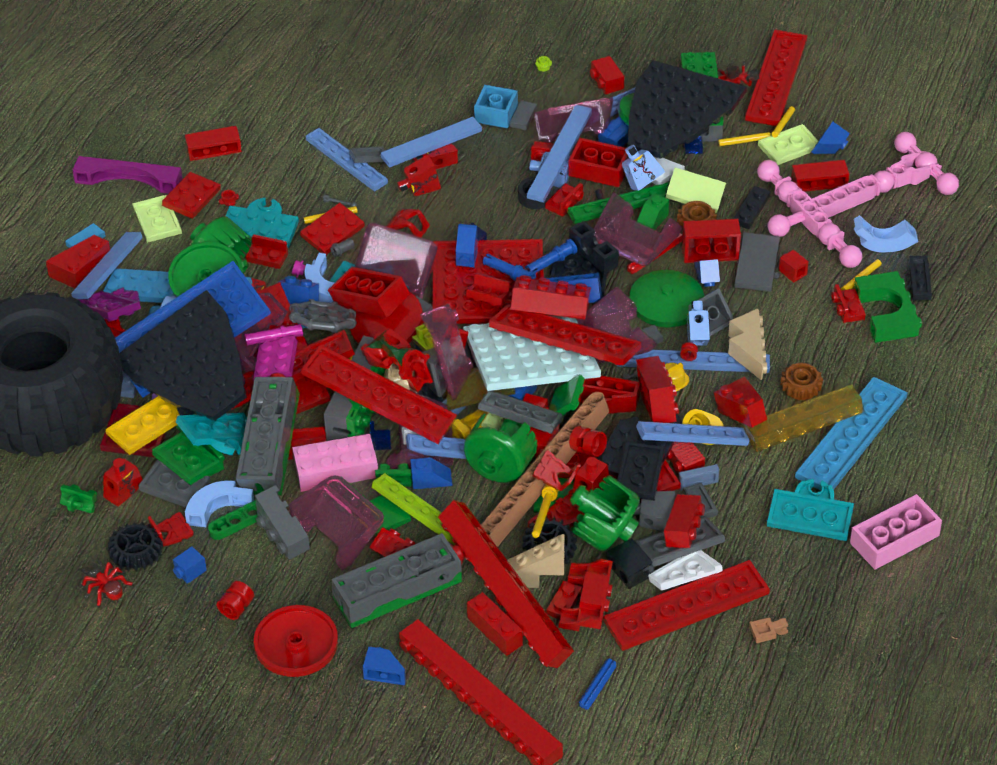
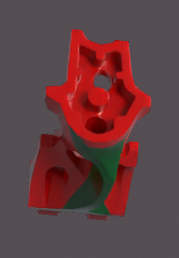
M388 328L383 333L378 332L374 336L372 343H365L361 347V351L369 365L389 369L392 363L397 365L400 378L407 380L412 390L419 392L425 383L431 384L433 382L426 364L430 355L411 348L410 344L391 328Z

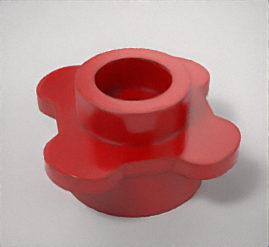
M225 190L221 194L222 198L219 199V204L235 206L239 195L233 190Z

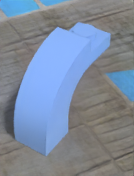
M860 215L854 218V230L860 237L861 245L871 251L896 252L918 242L916 229L906 220L893 227L879 229L871 226Z
M319 253L316 260H313L312 265L306 264L305 279H310L313 283H319V302L332 303L333 299L328 289L334 282L323 278L327 269L326 254Z
M219 481L201 488L192 496L185 510L186 523L189 526L206 528L211 514L218 508L224 506L242 507L253 502V489L238 488L235 481Z

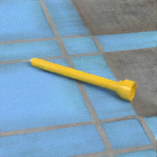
M545 485L542 490L543 502L532 531L534 538L540 536L551 501L557 498L559 490Z

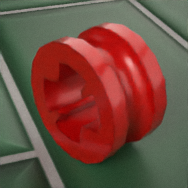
M690 342L684 343L681 346V358L686 361L695 360L698 352L697 345Z

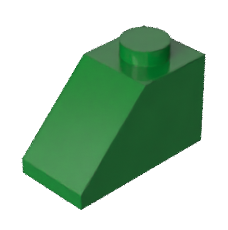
M653 193L644 203L634 230L651 236L669 216V199Z

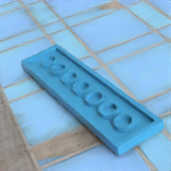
M115 269L103 290L104 292L112 293L124 287V290L138 291L141 302L162 303L166 296H174L169 285L168 272ZM246 277L247 280H248V281L250 282V284L252 285L253 282H252L251 277Z
M873 377L797 470L795 478L800 481L814 479V488L821 490L820 483L824 481L831 485L834 490L905 401L908 392Z

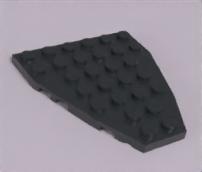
M653 60L637 80L629 114L628 147L634 145L637 151L648 150L653 157L659 159L667 156L668 153L678 150V145L684 142L689 144L708 131V126L712 123H719L722 116H729L746 94L747 86Z
M207 290L120 352L122 369L135 385L144 387L151 394H157L161 399L179 409H188L196 415L206 416L208 419L216 421L247 398L244 388L245 379L242 373L243 363L229 323V317Z

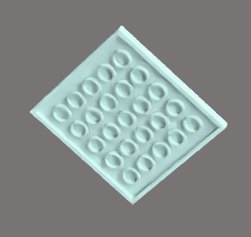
M552 316L578 324L576 318ZM489 323L481 325L471 324L470 326L463 327L464 331L469 332L467 343L487 391L565 382L579 374L585 379L601 377V370L594 357L581 355L574 351H567L556 346H549L546 343L532 341L529 338L515 336L508 332L498 331L489 327Z

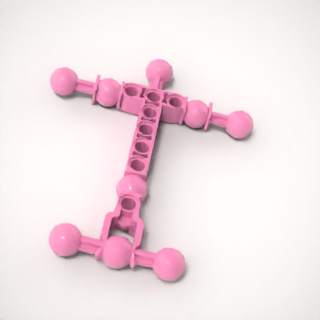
M901 132L894 140L896 150L907 155L902 156L901 160L891 165L890 168L887 167L886 171H878L874 175L864 176L812 199L795 182L791 181L790 176L782 178L779 175L780 170L776 162L764 160L757 168L759 178L765 182H772L775 185L774 194L778 195L781 201L787 203L786 206L790 207L793 215L788 217L781 214L771 217L767 224L769 233L773 236L783 237L789 232L790 226L802 222L812 234L819 238L822 244L827 245L828 250L836 248L840 252L839 259L841 264L848 268H854L861 263L862 252L858 247L847 245L843 241L844 232L837 225L833 224L832 220L828 219L829 217L867 202L875 196H879L880 193L888 192L892 188L895 189L910 183L917 185L928 179L930 175L937 180V189L944 195L955 193L959 187V180L952 173H943L941 171L942 166L938 164L936 156L930 152L921 151L916 146L915 136L909 132Z

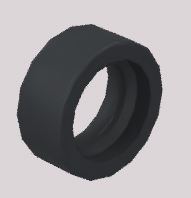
M536 177L526 178L518 185V200L522 206L528 209L544 208L545 203L552 197L551 188L544 203L527 199L526 192L529 191Z

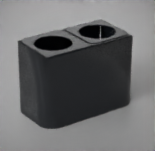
M629 539L607 551V560L613 561L612 570L628 589L649 579L648 575L654 572L653 562L633 539Z

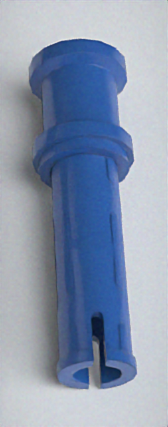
M567 239L564 244L553 247L550 253L526 265L525 269L537 273L556 261L565 260V257L570 254H576L578 251L577 246L572 239Z
M486 254L483 259L484 265L509 275L514 281H516L517 277L523 275L530 276L531 279L536 278L534 271H527L521 265L514 266L491 254Z

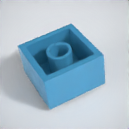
M484 84L474 106L476 121L482 124L508 128L518 107V91Z

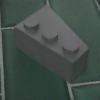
M275 485L255 495L258 515L256 521L261 529H265L270 541L276 543L279 552L285 554L290 560L310 549L309 537L296 516L292 517L286 508L289 505L286 500L283 502L278 496L279 489Z

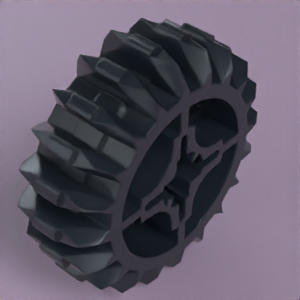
M546 516L538 538L532 536L535 523H530V528H526L525 535L522 538L524 542L522 548L527 551L536 547L534 541L537 542V545H540L558 535L564 534V563L568 564L575 555L577 538L573 537L574 533L572 531H568L570 528L569 524L563 526V519L556 522V518L553 517L552 521H549Z
M134 521L133 525L126 523L124 528L119 526L118 531H113L112 536L109 537L108 551L111 560H113L115 565H119L121 569L126 567L128 572L132 568L136 572L141 567L145 570L147 565L152 566L153 561L157 562L159 556L162 555L163 541L158 538L155 529L150 524L145 525L143 521L140 524H136Z

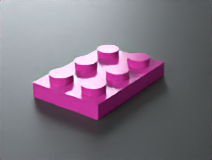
M295 336L283 337L279 340L267 341L259 345L253 380L255 377H269L276 372L284 374L285 377L292 376L297 348Z

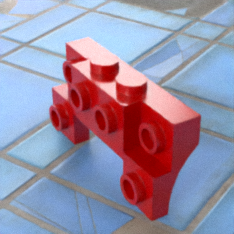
M599 559L591 563H571L567 582L583 585L579 608L562 607L558 628L579 631L580 626L601 630L603 614L608 612L610 600L606 599V597H611L613 585L609 584L613 561Z

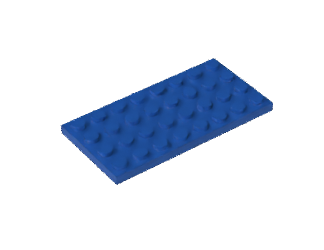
M232 261L115 337L120 353L206 290L227 313L234 338L270 315L271 311L235 262ZM133 383L142 398L150 394L144 387H138Z

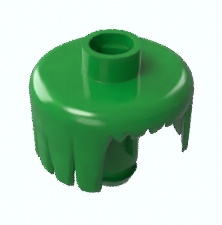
M221 216L208 224L201 223L190 236L192 243L190 246L202 242L223 244L231 248L239 256L244 273L248 269L249 264L247 260H243L245 257L243 251L248 253L249 246H251V237L230 218Z
M483 414L465 439V457L469 465L482 477L498 483L513 482L524 473L537 452L536 435L533 431L530 432L531 428L527 423L521 424L509 419H505L498 430L495 428L490 429V427L479 428L486 415Z
M612 476L604 477L603 480L605 482L599 483L600 488L603 490L595 488L594 491L592 489L588 491L585 489L586 486L580 485L570 498L571 504H576L578 506L577 509L585 514L577 515L578 522L575 521L573 523L574 527H571L572 533L599 551H605L610 548L618 537L624 542L627 541L639 524L633 518L640 502L638 494Z

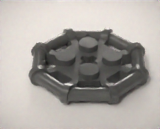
M309 299L307 302L293 303L289 307L291 311L289 319L293 323H299L308 327V330H329L332 333H337L338 330L345 328L352 329L357 324L355 320L356 312L353 309H347L338 305L335 301L329 303Z

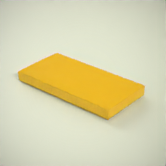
M157 396L105 429V431L114 442L131 455L177 425V416L180 415L176 406Z

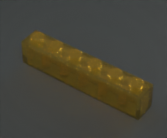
M849 385L767 415L768 420L753 428L745 425L746 434L750 444L758 452L863 413L862 398L855 388Z

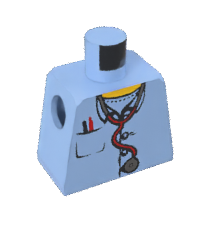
M634 145L625 149L629 158L622 162V166L632 190L639 191L665 173L664 169L648 150L637 151Z
M692 301V311H689L687 314L688 342L694 343L697 346H707L710 340L708 311L703 310V301ZM695 319L700 320L701 323L695 322Z

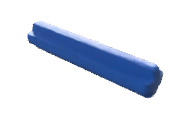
M606 659L579 700L581 708L588 710L615 670V660Z

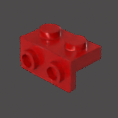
M476 273L474 283L467 289L466 296L474 301L489 302L492 306H501L508 300L511 282Z

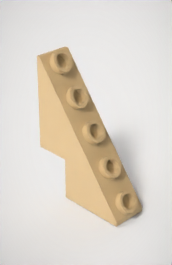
M755 309L730 321L728 336L731 339H729L728 354L762 380L763 374H767L766 350H764L765 339H761L764 337V327H762L763 316H759V310Z
M564 534L507 560L527 588H539L540 575H564Z

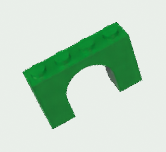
M898 271L855 277L854 289H856L861 303L880 300L888 301L899 309L894 313L871 316L869 330L875 343L919 335L922 321L916 314L915 304L911 303L910 293L906 291L904 279L900 277Z

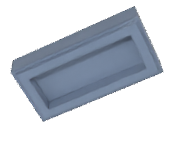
M717 464L679 472L680 490L701 482L703 486L718 483L719 467Z

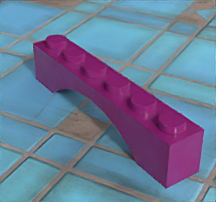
M78 156L73 168L74 181L78 184L93 185L107 180L130 179L146 183L160 193L167 194L183 179L181 167Z

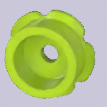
M541 56L536 59L535 65L539 71H548L552 61L547 56Z

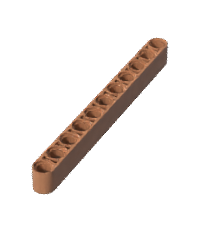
M595 392L588 396L481 524L497 547L542 494L543 487L546 484L542 480L533 477L532 473L540 463L544 453L549 450L556 458L567 464L577 452L572 450L569 445L573 429L577 426H583L595 430L607 416L609 408L603 393Z

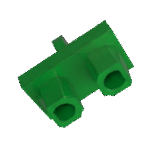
M407 463L399 464L398 469H390V465L380 464L378 470H375L376 479L386 473L404 487L412 486L411 469H409Z
M63 484L60 487V504L67 506L68 511L74 512L78 509L91 514L94 512L95 502L97 501L96 491H84L74 484L71 486Z

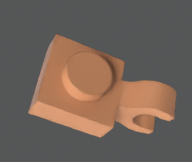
M769 617L750 622V629L756 643L776 639V633L779 635L788 633L786 618L771 622Z

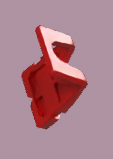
M402 209L387 224L386 230L393 231L394 229L409 227L414 237L419 240L430 227V224L420 210ZM418 215L422 223V230L419 231L412 222L407 220Z
M547 450L532 475L536 479L542 480L544 484L563 491L570 485L581 464L578 463L571 469ZM557 473H565L571 476L561 485Z
M181 512L172 515L171 518L165 519L158 525L155 524L151 516H148L149 524L157 532L158 538L163 541V547L182 542L183 539H188L194 535L193 530L186 523ZM161 532L168 533L164 540Z

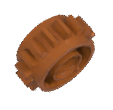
M691 201L682 205V209H679L677 214L678 226L682 227V230L683 221L716 220L717 218L715 209H712L711 205L702 201Z
M796 363L786 367L785 372H782L780 385H782V390L786 391L788 396L797 400H807L817 396L818 391L822 390L823 378L821 377V372H818L816 367L807 363Z

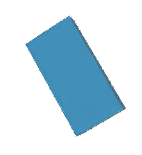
M93 223L67 239L65 243L67 247L71 248L93 235L101 238L106 237L101 228Z

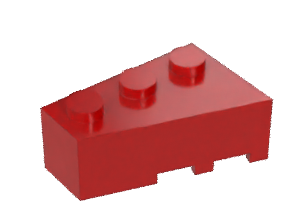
M93 235L48 259L46 265L49 277L72 288H76L109 252V241Z
M607 376L585 379L583 384L584 390L579 396V405L575 409L576 412L592 393L601 392L606 399L609 413L636 412L640 399V382Z
M745 376L729 385L722 386L714 392L719 413L751 428L768 420L763 399Z

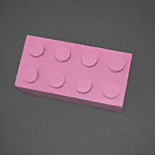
M370 434L292 447L294 465L301 492L320 489L323 482L330 485L341 476L349 483L376 478L375 470H378V464Z
M916 494L852 527L850 544L875 570L938 537L942 520Z

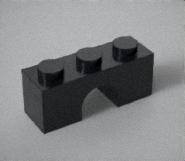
M585 221L569 228V239H572L576 244L577 252L600 272L606 274L618 267L619 250L608 241L599 245L595 237V230Z

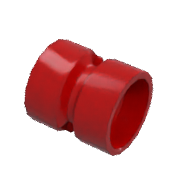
M583 426L575 427L569 439V445L572 450L594 457L602 455L607 444L605 433Z
M234 581L228 587L226 593L218 600L216 606L225 617L237 620L245 611L244 608L254 599L255 595L247 584L241 581Z

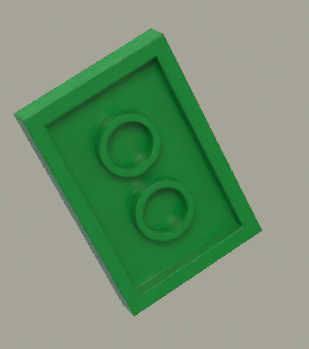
M183 431L152 449L154 457L189 485L194 484L221 467V461L203 446L193 445Z

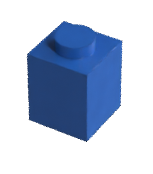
M190 547L173 559L174 574L177 578H182L187 584L207 571L205 558L193 547Z

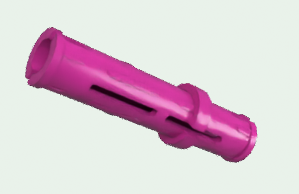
M301 324L287 327L283 325L276 329L244 334L246 346L279 340L283 337L303 336Z

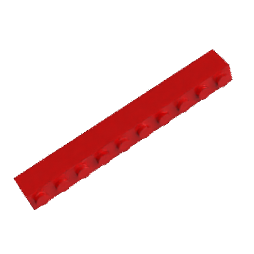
M453 500L438 516L442 522V527L453 537L452 541L460 546L464 557L473 564L474 571L484 579V585L495 594V600L507 611L506 615L522 629L523 636L529 641V647L540 656V662L546 667L558 668L574 652L573 648L468 506L463 502Z
M419 619L399 632V645L404 652L411 654L414 660L419 665L422 664L431 676L437 677L446 689L453 691L461 702L469 705L473 713L480 715L489 727H494L504 740L511 742L520 754L523 753L527 756L533 765H553L563 757V744Z

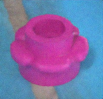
M303 260L295 261L291 274L296 275L297 278L299 275L303 276L306 265L303 264Z

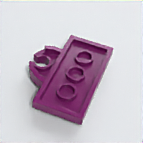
M124 287L112 293L96 292L89 299H77L89 306L94 312H98L107 321L117 320L118 316L132 315L134 311L141 309L138 291L124 290Z

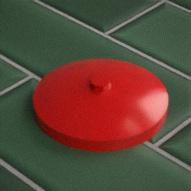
M410 292L405 301L387 318L355 311L357 324L350 330L358 345L363 336L374 338L378 332L383 333L388 328H391L410 343L413 341L412 336L417 335L416 327L423 325L424 311L417 297Z
M305 605L286 606L271 612L259 623L254 634V649L260 663L269 671L287 677L306 676L321 670L332 660L338 647L337 628L332 619L323 611Z

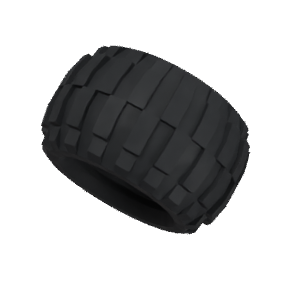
M35 292L23 293L22 297L14 299L8 297L0 300V448L17 455L21 452H26L30 456H43V453L54 452L55 454L66 452L67 448L73 445L79 447L89 441L92 433L100 432L110 420L113 409L116 410L119 404L123 372L116 339L110 327L107 326L104 318L98 312H94L89 306L73 297L64 298L60 297L59 293L46 292L45 295H35Z

